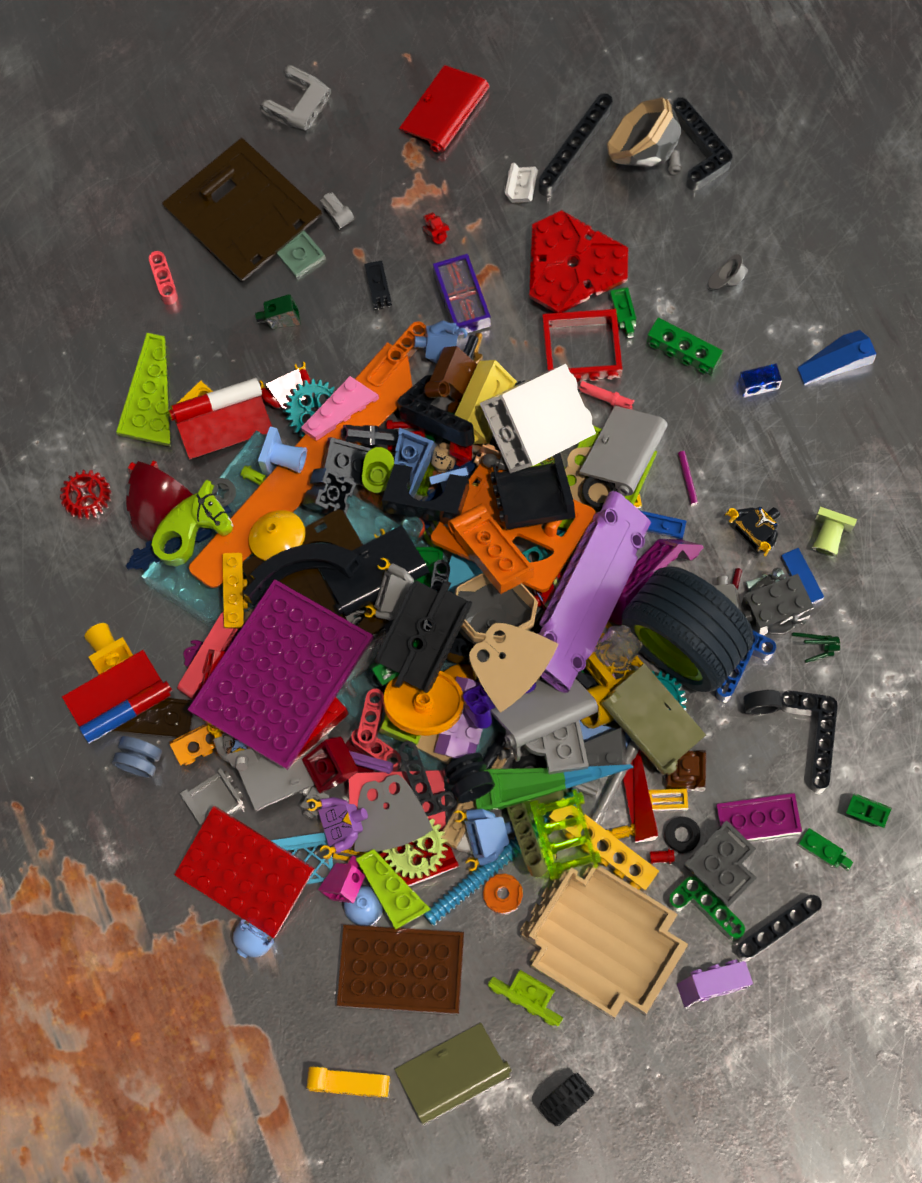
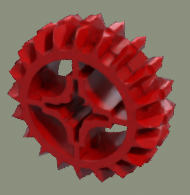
M82 470V474L79 475L75 471V477L69 475L70 481H64L65 487H61V492L63 493L60 495L61 500H63L61 504L63 507H66L67 513L71 512L72 517L78 515V518L82 519L85 516L89 520L90 515L96 518L97 512L103 514L102 508L108 509L106 502H111L109 496L112 492L109 489L110 485L106 482V478L104 476L101 477L100 473L94 474L90 470L87 474L85 470ZM96 486L100 488L99 497H96L94 494ZM73 492L77 495L75 504L72 502Z

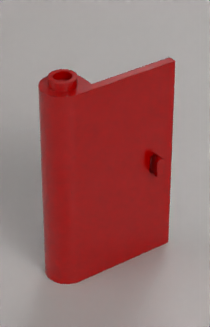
M444 65L401 124L399 130L428 140L434 152L443 153L489 89V83L482 77Z

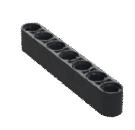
M602 93L596 98L539 177L538 187L541 195L550 196L554 193L610 115L613 99L609 94Z

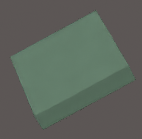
M302 231L276 253L296 278L325 259V254L305 231Z

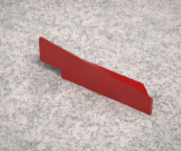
M639 749L636 757L631 762V765L634 767L627 770L622 780L630 825L634 824L635 843L652 841L658 836Z

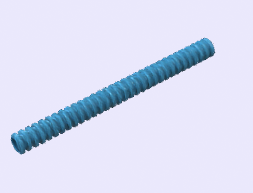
M574 788L571 789V792L566 793L567 796H563V798L576 807L579 806V803L584 802L583 796ZM553 804L552 808L549 807L548 811H544L542 816L539 815L538 820H533V827L537 838H541L542 833L546 834V830L551 829L550 821L547 817L557 804ZM516 835L514 836L515 839H510V843L504 847V851L496 861L481 867L478 866L476 871H471V875L468 874L466 879L463 878L461 883L458 882L456 887L453 886L452 891L448 890L447 895H442V899L439 898L437 903L434 902L432 907L429 906L431 910L423 915L431 925L435 926L436 921H441V917H445L446 913L449 914L450 910H454L456 905L459 906L460 901L464 902L465 897H470V893L473 894L475 889L478 890L480 885L483 886L485 881H489V877L493 878L494 873H499V869L502 870L504 865L507 866L509 861L512 862L514 857H518V853L521 854Z

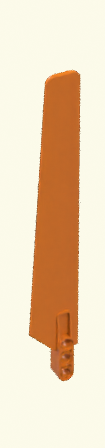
M418 321L412 323L394 345L387 342L355 378V380L378 394L379 399L367 404L366 408L362 411L358 410L350 416V419L345 422L342 421L336 425L334 430L317 441L305 434L295 446L307 448L306 461L301 473L280 465L271 472L231 517L233 523L232 532L226 536H221L217 533L190 563L189 571L196 579L210 588L219 587L223 583V554L242 553V562H244L253 553L249 546V534L256 521L265 514L277 510L294 512L303 503L307 490H312L313 487L309 483L313 470L322 467L328 437L342 440L341 430L343 425L380 426L398 408V399L412 387L409 359L420 348L414 347V337L425 336L426 325Z

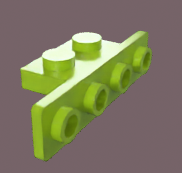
M519 970L511 986L495 977L489 981L488 986L491 987L493 992L505 995L513 1004L522 1005L530 1014L539 1015L544 1018L547 1024L559 1026L562 1022V1016L547 1008L555 990L522 970Z

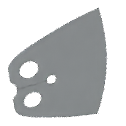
M400 775L388 776L384 782L371 781L363 785L359 795L357 810L364 808L367 811L368 818L361 821L363 831L358 834V838L354 842V852H369L373 849L375 851L396 848L415 841L433 830L419 800L408 783ZM393 782H397L400 785V791L396 795H392L389 792V786ZM371 788L378 791V798L375 801H370L367 797V792ZM384 803H389V809H384Z

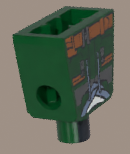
M291 294L265 301L263 303L264 311L255 312L257 323L267 321L272 329L301 325L299 308Z

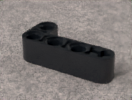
M411 741L403 742L399 752L412 790L421 806L427 801L434 805L433 811L426 813V815L432 816L453 808L456 803L454 794L447 791L433 795L416 745ZM406 745L414 748L411 753L413 758L417 756L418 760H412L406 764L405 760H409L408 754H403ZM412 764H418L421 767V771L417 775H412L409 772V767ZM422 782L427 785V791L424 794L417 793L416 785ZM444 795L452 797L453 803L450 806L442 805L441 798Z

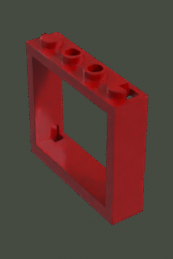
M616 309L543 314L542 326L547 371L553 369L549 328L611 324L615 365L568 369L574 375L577 382L581 380L597 381L603 378L613 380V378L622 377L623 369Z

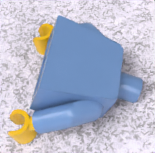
M484 809L467 810L465 813L461 810H456L454 813L460 812L462 819L454 821L462 822L464 819H468L465 821L474 858L468 857L465 863L471 861L475 863L468 870L474 871L479 864L482 866L496 861L504 851V847L509 844L507 834L514 832L512 822L504 823L502 817H496L493 812Z

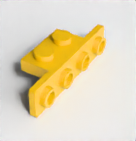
M242 553L223 554L224 628H242L244 626V609H248V600L244 597L243 592L248 583L247 579L243 577Z

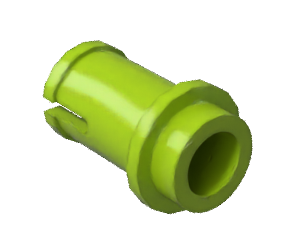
M245 465L240 474L244 480L248 479L259 486L263 483V479L266 478L265 474L252 469L250 465Z

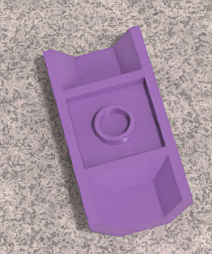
M456 677L455 679L461 687L463 694L481 685V682L468 678ZM464 705L458 722L450 729L439 733L434 753L458 759L476 752L483 729L477 728L467 715Z

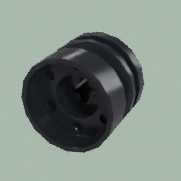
M480 753L462 756L452 761L443 770L445 777L448 778V784L454 785L452 792L458 803L476 800L489 793L495 787V782L490 772L484 771L487 765L483 762V757Z

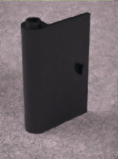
M402 525L352 551L358 554L362 566L351 578L333 570L319 568L338 603L335 606L339 614L342 615L344 613L345 616L377 600L385 571L388 572V569L381 570L378 568L377 565L382 568L386 566V561L381 558L389 560L390 564L393 563L406 569L414 581L430 573L425 561Z

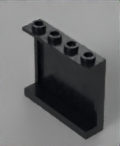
M560 453L553 455V463L528 467L513 473L509 471L497 472L496 465L493 464V472L490 473L491 483L495 484L493 485L495 497H499L496 498L497 508L501 509L499 511L500 521L505 522L506 530L575 518L574 501Z

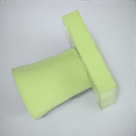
M820 507L815 521L821 522L823 525L812 549L828 556L837 557L843 530L851 533L857 519Z

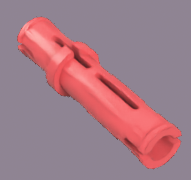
M582 381L580 384V392L611 403V406L616 405L627 409H632L633 407L632 404H634L635 400L621 396L618 392L613 393L585 381Z

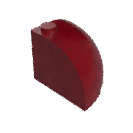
M140 461L136 463L128 482L130 484L129 496L126 495L127 511L130 512L132 520L130 523L134 531L141 539L153 541L159 524L167 514L183 500L193 495L186 487L165 472Z

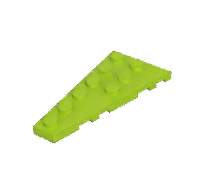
M147 333L116 433L119 436L171 447L165 336Z

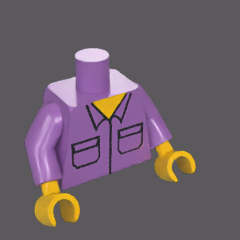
M336 797L320 799L318 802L314 799H309L306 803L314 802L315 807L307 809L308 811L313 812L318 807L321 808L318 812L329 845L320 848V852L324 850L329 851V854L323 856V858L329 859L332 853L335 852L337 854L351 848L357 840L358 834L363 831L361 821L368 818L367 811L364 808L357 810L355 804H349L347 800Z

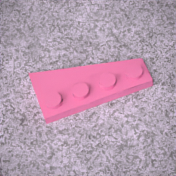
M349 376L301 427L302 432L317 441L334 430L336 425L350 419V416L358 410L362 411L366 408L367 404L377 401L379 395Z

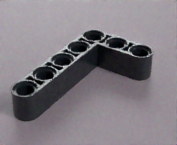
M679 97L674 100L673 109L680 126L707 157V159L691 168L688 172L686 185L690 190L695 191L728 171L731 167L733 155L689 101Z
M432 375L424 376L398 399L401 419L460 446L468 447L474 444L475 436L471 422L431 405L437 398H429L426 395L425 385L430 381Z
M437 560L429 568L430 573L426 575L425 585L431 588L435 584L443 585L445 581H449L450 566L445 560ZM424 620L422 623L423 629L430 631L432 626L428 624L427 621L429 620ZM416 638L415 640L418 639L420 641V645L416 648L421 649L423 641L420 638ZM455 638L456 640L446 660L462 664L469 659V653L474 646L466 640Z
M791 690L785 691L781 695L782 711L816 717L809 786L813 792L822 793L830 783L838 707L835 698L826 695ZM790 698L793 701V704L787 705L784 702V699ZM810 701L813 707L807 708L803 702ZM823 704H829L832 710H825ZM821 723H828L830 729L822 728ZM825 741L828 744V748H822L819 742ZM817 760H823L826 763V767H820L817 764ZM815 779H821L824 782V786L816 785Z

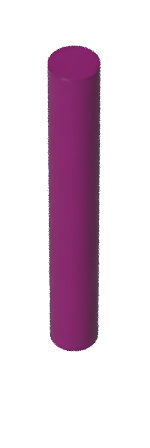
M680 451L678 456L691 505H697L698 500L685 451Z

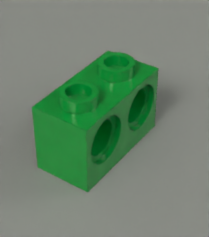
M854 793L846 813L885 828L892 807Z

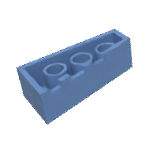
M399 428L394 464L413 467L414 480L409 494L414 498L429 466L436 444L432 440Z

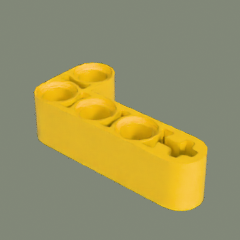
M309 1067L306 1089L313 1092L388 1098L390 1076Z

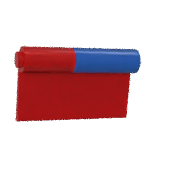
M141 650L65 694L62 698L85 739L90 744L171 696L169 692L172 689L167 681L163 682L145 651Z

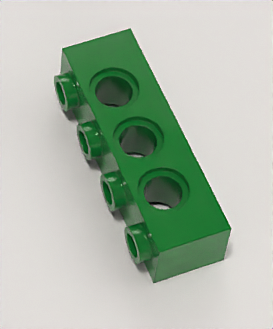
M659 317L647 335L646 343L650 347L660 349L669 357H675L681 360L683 364L697 368L702 374L712 376L722 359L723 350ZM664 338H670L672 341L667 342ZM681 346H685V347H687L688 349H687V350H682L680 347H681ZM696 355H703L704 358H698Z

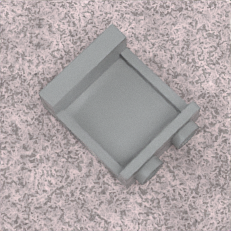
M221 768L217 770V774L189 792L186 789L180 793L201 827L213 806L229 814L243 805L241 798L244 796L238 787L233 788L230 783L233 779L227 771L223 772Z

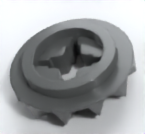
M225 478L211 481V484L214 485L212 494L222 507L233 503L236 497L234 484ZM218 487H220V489H222L223 492L226 491V493H224V499H222L220 495H217L219 493Z

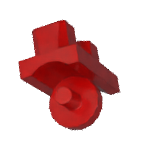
M433 212L423 216L426 223L425 226H422L424 232L431 236L433 242L437 244L443 243L447 237L446 231L450 230L448 225L441 221L440 216H435Z

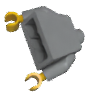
M381 558L386 561V566L384 568L379 565L377 566L381 570L388 569V572L385 571L375 606L372 604L365 606L372 609V614L364 613L366 617L376 615L377 618L393 620L414 579L406 569L393 563L390 564L389 560Z

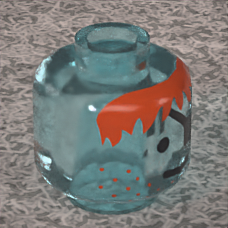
M418 517L404 518L401 525L413 544H417L424 536L425 524Z

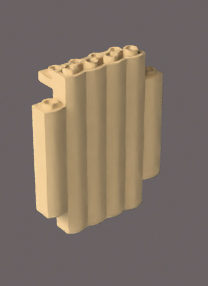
M594 863L592 868L588 866L583 874L585 879L579 877L578 871L572 867L570 870L563 867L561 872L557 870L552 878V881H554L552 887L545 889L541 896L543 901L540 905L536 904L531 912L533 917L530 922L525 921L520 929L522 932L521 938L540 949V952L535 951L530 959L532 962L531 968L613 1020L624 1003L646 1016L688 946L686 942L668 932L678 914Z

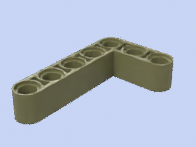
M563 790L507 807L524 862L531 876L536 878L546 873L547 865L529 813L560 801L564 796Z

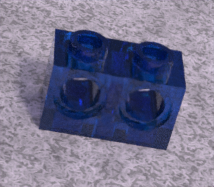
M776 363L743 371L740 373L738 382L744 398L777 390L780 388L782 379Z

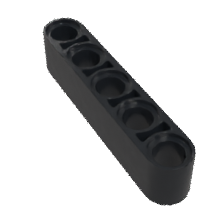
M808 895L750 935L737 947L736 954L738 958L743 961L751 960L810 919L821 909V899L817 895ZM807 901H813L816 904V909H809ZM790 913H798L800 916V920L794 921L791 918ZM774 924H782L784 932H777ZM758 935H765L768 942L766 944L760 943ZM742 946L750 947L752 953L750 955L743 954Z

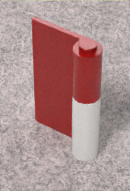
M257 378L170 406L171 409L168 410L169 416L172 421L175 420L189 460L268 433L272 424L261 397L262 391Z

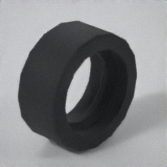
M589 477L582 487V500L585 505L592 507L595 512H600L604 502H595L590 498V487L596 483H603L610 488V491L618 492V489L615 487V483Z
M776 690L755 691L745 695L743 698L745 712L750 715L769 714L782 708L781 694Z

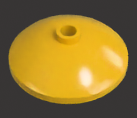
M277 510L267 513L258 519L251 528L249 546L256 557L266 561L284 550L302 545L305 539V526L299 516L293 512Z

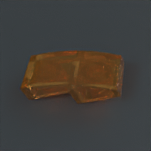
M365 488L359 491V496L364 502L381 513H387L383 511V497L381 495L367 491Z

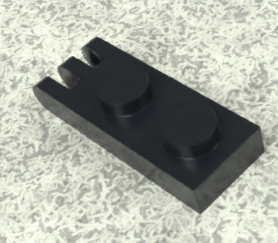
M382 260L364 264L374 309H378L377 302H380L381 308H384L385 300H387L388 306H392Z

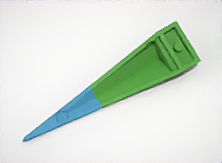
M631 764L589 766L588 769L548 774L547 768L484 770L490 772L495 782V787L486 795L476 799L477 809L487 811L500 810L619 773L634 766Z

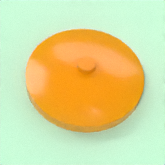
M443 671L439 672L432 689L428 693H424L423 690L405 681L400 688L394 686L398 676L388 683L383 701L385 713L396 727L407 733L421 736L439 734L453 727L462 715L464 705L462 689L455 679Z

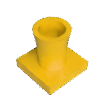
M99 623L92 626L84 635L85 640L95 650V653L88 657L99 675L133 656L123 637L116 641L114 640L107 623Z

